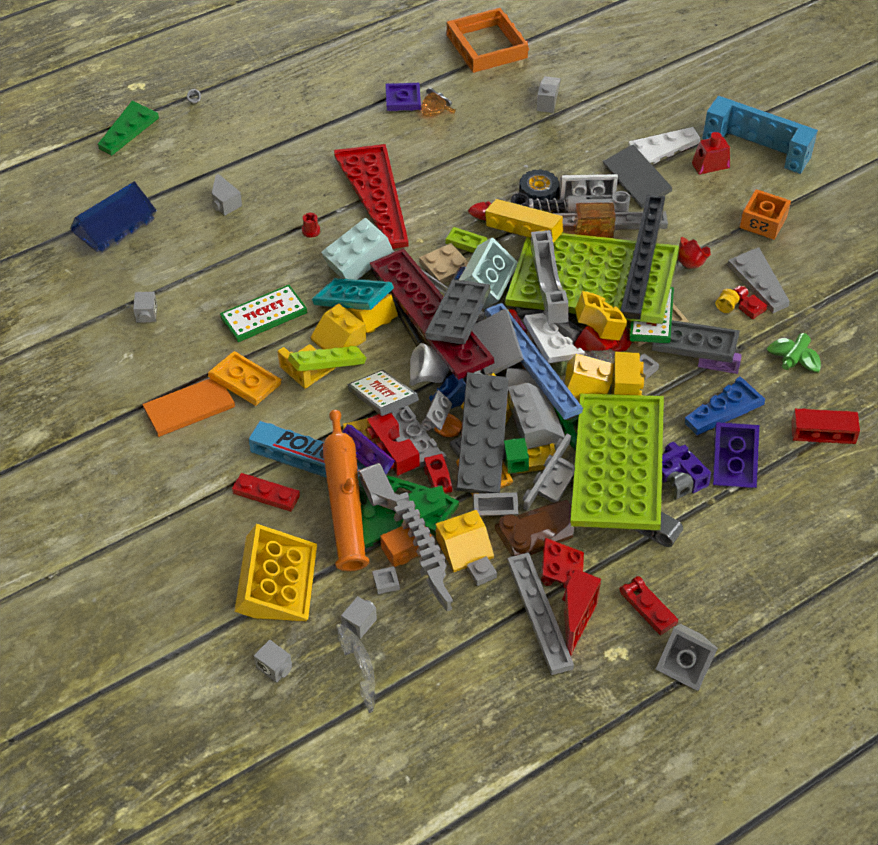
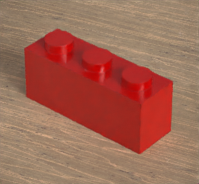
M805 408L794 409L791 420L793 441L857 443L860 434L858 412Z

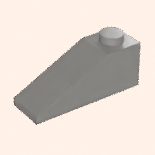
M544 76L538 91L537 111L554 113L561 78Z

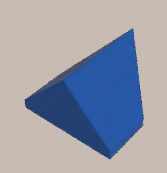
M452 373L437 388V391L439 390L452 403L450 409L463 404L466 383L463 378L458 380ZM435 394L429 397L430 401L434 399Z

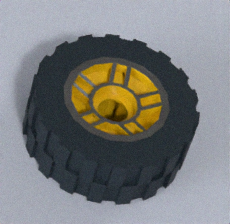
M535 169L528 171L520 178L519 193L526 194L529 199L532 198L534 201L537 198L539 201L545 198L547 200H552L553 198L557 200L559 195L558 178L547 170Z

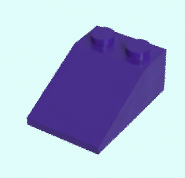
M716 423L714 433L713 485L757 488L760 425Z

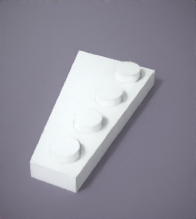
M691 127L629 141L628 147L634 144L650 163L655 164L662 157H670L678 150L683 151L699 144L700 137L695 129Z

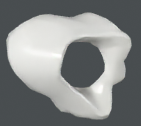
M420 343L413 350L410 360L409 384L411 386L423 381L441 383L446 378L450 369L432 346Z

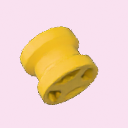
M724 289L715 302L717 309L723 313H731L739 302V295L732 289Z

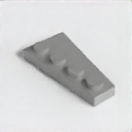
M759 247L728 260L727 266L767 305V308L772 313L789 306L790 301Z
M408 405L391 412L399 423L400 437L394 440L396 442L406 439L412 441L420 453V466L417 468L424 466L425 457L443 454L446 462V455L443 451L439 450L437 443L433 438L429 437L422 424H419L415 414ZM434 461L430 465L439 463V461Z

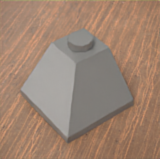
M679 624L674 627L656 670L698 691L718 648L702 634Z

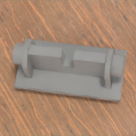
M439 390L431 401L426 418L422 421V426L425 430L436 427L440 431L452 406L449 399Z

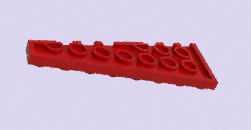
M386 144L334 150L336 161L376 227L387 236L392 249L409 247Z

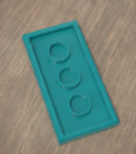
M334 278L311 300L314 305L334 307L340 304L344 308L371 310L394 287L392 282Z

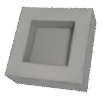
M645 354L640 356V361L644 363L643 374L640 375L646 380L659 369V364Z
M487 556L467 564V571L477 586L497 578V572Z
M394 567L372 571L378 594L400 590Z

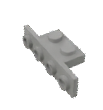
M566 434L564 439L560 438L555 446V454L548 456L544 464L546 468L543 473L538 472L533 481L534 487L532 490L528 489L522 499L524 501V510L528 511L538 494L553 503L560 500L574 477L575 465L561 458L570 444L571 435Z

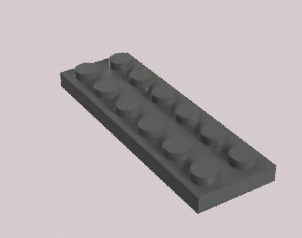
M467 372L456 491L479 494L500 493L509 381L507 377Z

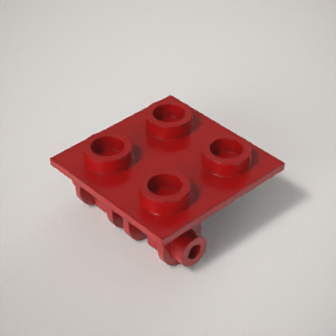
M545 538L541 576L543 585L551 586L554 581L565 584L567 577H572L575 569L583 571V551Z

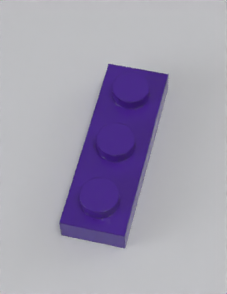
M347 424L343 433L352 437L356 448V459L366 467L380 463L385 474H387L395 460L355 427Z

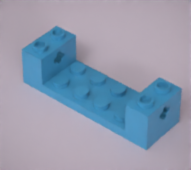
M718 96L707 111L702 139H710L713 132L721 133L722 137L729 133L787 154L784 168L801 174L811 159L818 130Z

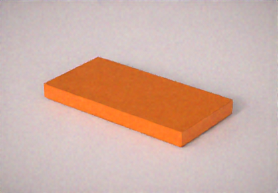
M211 378L143 404V408L158 437L235 407V402L228 390Z

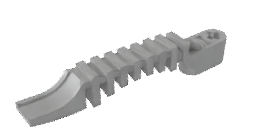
M380 463L358 470L361 484L371 505H380L396 511L395 521L404 519L402 523L403 529L410 527L408 535L409 537L415 536L414 546L419 545L416 552L418 556L421 555L419 560L422 566L420 570L421 576H429L426 581L439 603L446 611L452 610L451 602L453 600L443 584L447 567L443 554L440 555L439 546H435L434 537H430L429 528H425L424 519H420L419 510H415L414 501H409L407 492L400 495L394 493Z

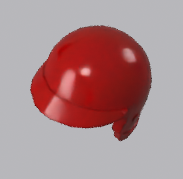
M684 237L680 238L678 261L689 269L701 267L711 255L710 248L706 246L701 249L696 240L688 241Z

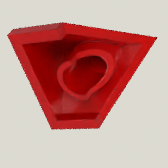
M590 326L585 327L574 343L577 349L581 348L587 351H606L617 345L616 340L600 338L599 334Z

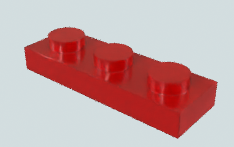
M244 473L239 475L232 488V492L235 495L292 512L300 497L299 490Z

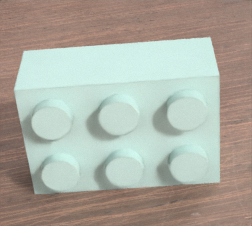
M364 218L321 253L328 266L342 279L358 280L371 269L370 262L391 254L393 249L387 236L367 218Z
M491 237L477 246L459 280L490 284L491 291L483 306V309L500 300L518 262Z

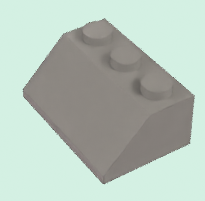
M530 383L508 387V405L520 438H525L527 449L556 443L560 438H565L554 407L540 388Z

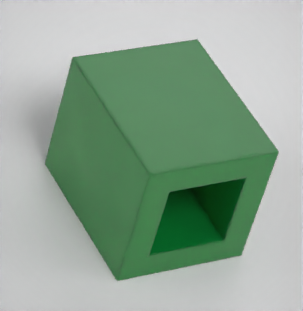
M525 438L505 440L504 456L508 474L529 471V456Z

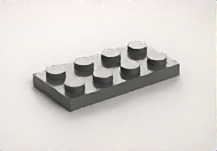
M452 279L425 333L426 339L465 345L491 291L490 284Z

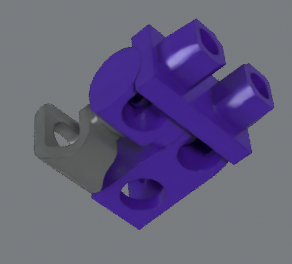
M673 441L667 444L664 451L666 454L662 455V483L670 481V484L675 486L674 500H677L691 492L694 494L708 487L711 472L693 453L688 451L689 448L685 444L678 446Z

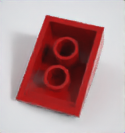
M575 569L572 577H567L564 584V589L566 590L562 601L565 602L566 646L570 656L598 604L601 585L600 578Z

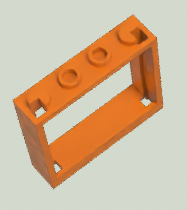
M501 8L447 21L446 35L473 73L528 58V42L525 41L521 32L515 28L514 23L509 20L507 14ZM498 25L513 46L478 56L463 34Z

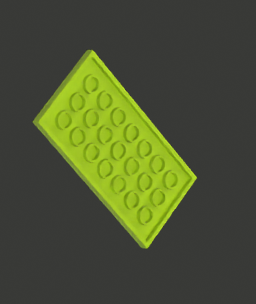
M580 393V405L583 407V411L579 414L571 526L660 530L664 396Z

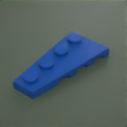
M739 376L735 379L733 385H727L723 388L721 394L718 396L714 395L710 398L709 403L706 405L702 404L686 416L685 424L696 435H699L714 428L717 422L725 423L764 405L765 398Z

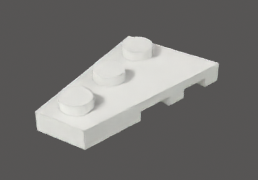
M543 313L525 315L523 322L548 363L567 361L575 354L584 356L585 352L581 348L577 349L568 336L564 337L554 323L548 324L547 317Z

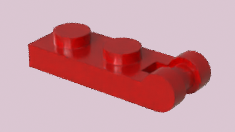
M636 576L631 580L630 584H624L619 588L621 595L660 636L678 624L679 619L645 585L640 576ZM637 590L640 594L636 596L633 592Z

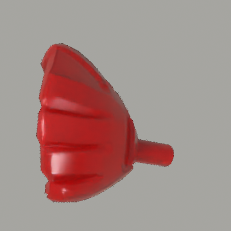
M489 201L476 203L468 209V213L473 217L486 221L485 211L491 203Z

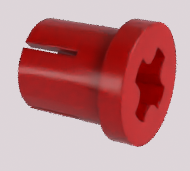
M311 212L303 215L302 234L309 238L320 234L318 217L315 213Z

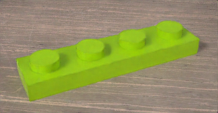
M357 346L290 353L288 361L297 371L365 364L367 357Z

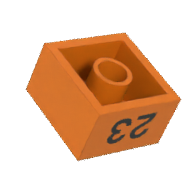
M756 189L743 211L740 228L775 240L788 216L791 200Z

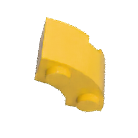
M582 291L575 308L578 322L592 327L602 339L620 340L627 324L623 313L616 306L612 307L606 303L605 298L594 293Z

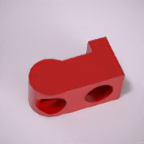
M443 454L425 457L423 469L428 476L431 488L442 486L445 494L451 493L450 474ZM434 461H439V463L430 465Z

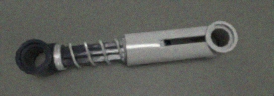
M616 191L613 195L567 196L565 200L564 198L561 200H556L555 198L547 200L545 198L541 201L537 198L534 201L532 198L529 199L526 194L516 193L511 197V203L541 211L549 210L551 212V210H557L558 213L560 210H565L567 213L628 212L630 195L625 191Z

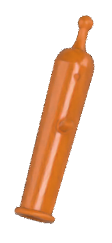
M332 410L329 413V418L332 421L333 432L324 441L323 455L338 555L335 565L341 571H357L369 565V558L365 556L356 448L352 437L341 430V412L339 410Z

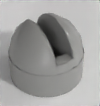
M191 89L187 93V100L190 103H197L201 99V93L197 89ZM196 94H197V96H198L197 98H193V99H190V98H189V96H193V95H196Z

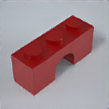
M392 413L384 416L378 414L367 419L365 431L369 440H373L375 445L395 460L390 470L393 469L398 476L420 466V453L410 439L401 442L393 441L400 437L399 423Z

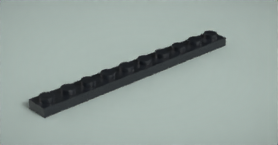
M647 195L621 307V312L628 319L641 320L666 196Z

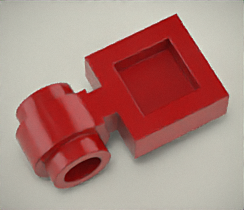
M737 286L733 289L739 295V309L752 320L766 311L767 305L755 295L747 297L749 292L745 286Z

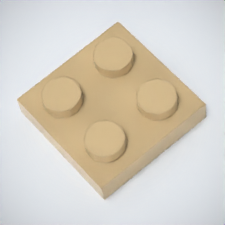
M452 243L419 257V263L432 277L442 284L461 276L469 263Z

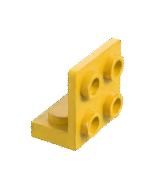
M309 344L300 351H314L317 349ZM285 347L278 350L279 367L304 389L335 369L334 367L297 371L288 361L289 354L293 352H289Z

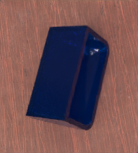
M133 181L76 216L70 229L94 251H101L103 253L111 247L110 244L113 242L119 243L129 232L133 234L138 231L140 225L151 223L155 219L154 215L157 210L137 183Z

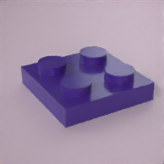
M419 82L385 84L387 111L421 110Z

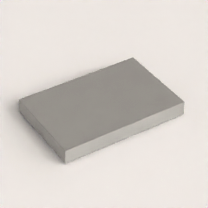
M506 309L474 325L473 333L494 357L495 363L484 368L486 375L496 374L524 360L509 312Z

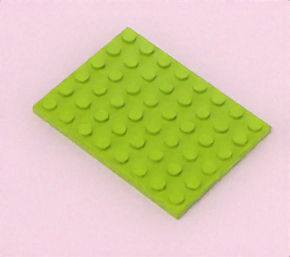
M561 233L553 243L560 284L562 289L565 290L568 299V313L576 314L575 308L582 291L594 293L605 298L606 303L612 307L616 306L621 311L636 241ZM526 237L505 303L507 306L545 310L531 252V238ZM656 244L641 320L625 318L626 320L663 324L679 253L678 245Z

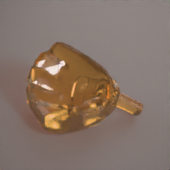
M434 92L428 94L421 105L422 113L426 117L437 116L443 113L444 110L455 113L456 109L446 106V101Z

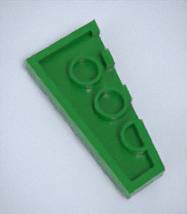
M132 100L98 143L99 149L111 156L158 120V113Z
M442 486L408 494L409 501H414L415 510L418 509L420 512V519L423 518L425 520L448 509ZM371 503L361 505L363 536L366 549L373 546V543L381 540V535L401 527L404 519L395 521L396 511L380 505L372 506Z

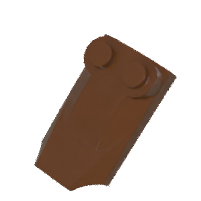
M563 500L541 506L517 516L505 515L501 517L499 523L495 524L494 530L512 557L529 553L531 556L544 549L545 538L558 543L573 538L575 526H571L572 506L568 500Z

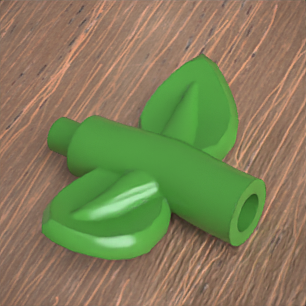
M805 333L799 334L795 342L787 338H781L771 343L767 348L769 353L783 356L782 368L785 370L794 367L799 361L802 366L810 371L818 373L820 371V357L816 351L808 349L811 338Z

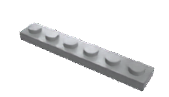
M525 553L509 557L507 560L508 566L550 674L554 675L573 670V661L530 554Z

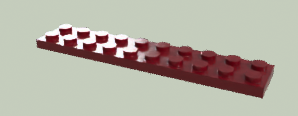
M404 248L370 262L372 271L380 281L392 282L394 288L390 291V294L426 338L425 333L444 296ZM471 331L465 345L426 339L458 380L466 377L467 372L475 373L495 363L494 357L473 331Z

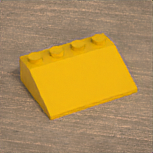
M256 523L245 540L234 612L256 619L307 621L317 544Z

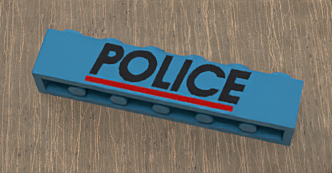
M262 421L258 423L249 438L250 451L252 453L327 478L323 455L324 442L313 439L310 436L295 433L289 429L277 427L271 423ZM357 460V470L366 468L365 465Z

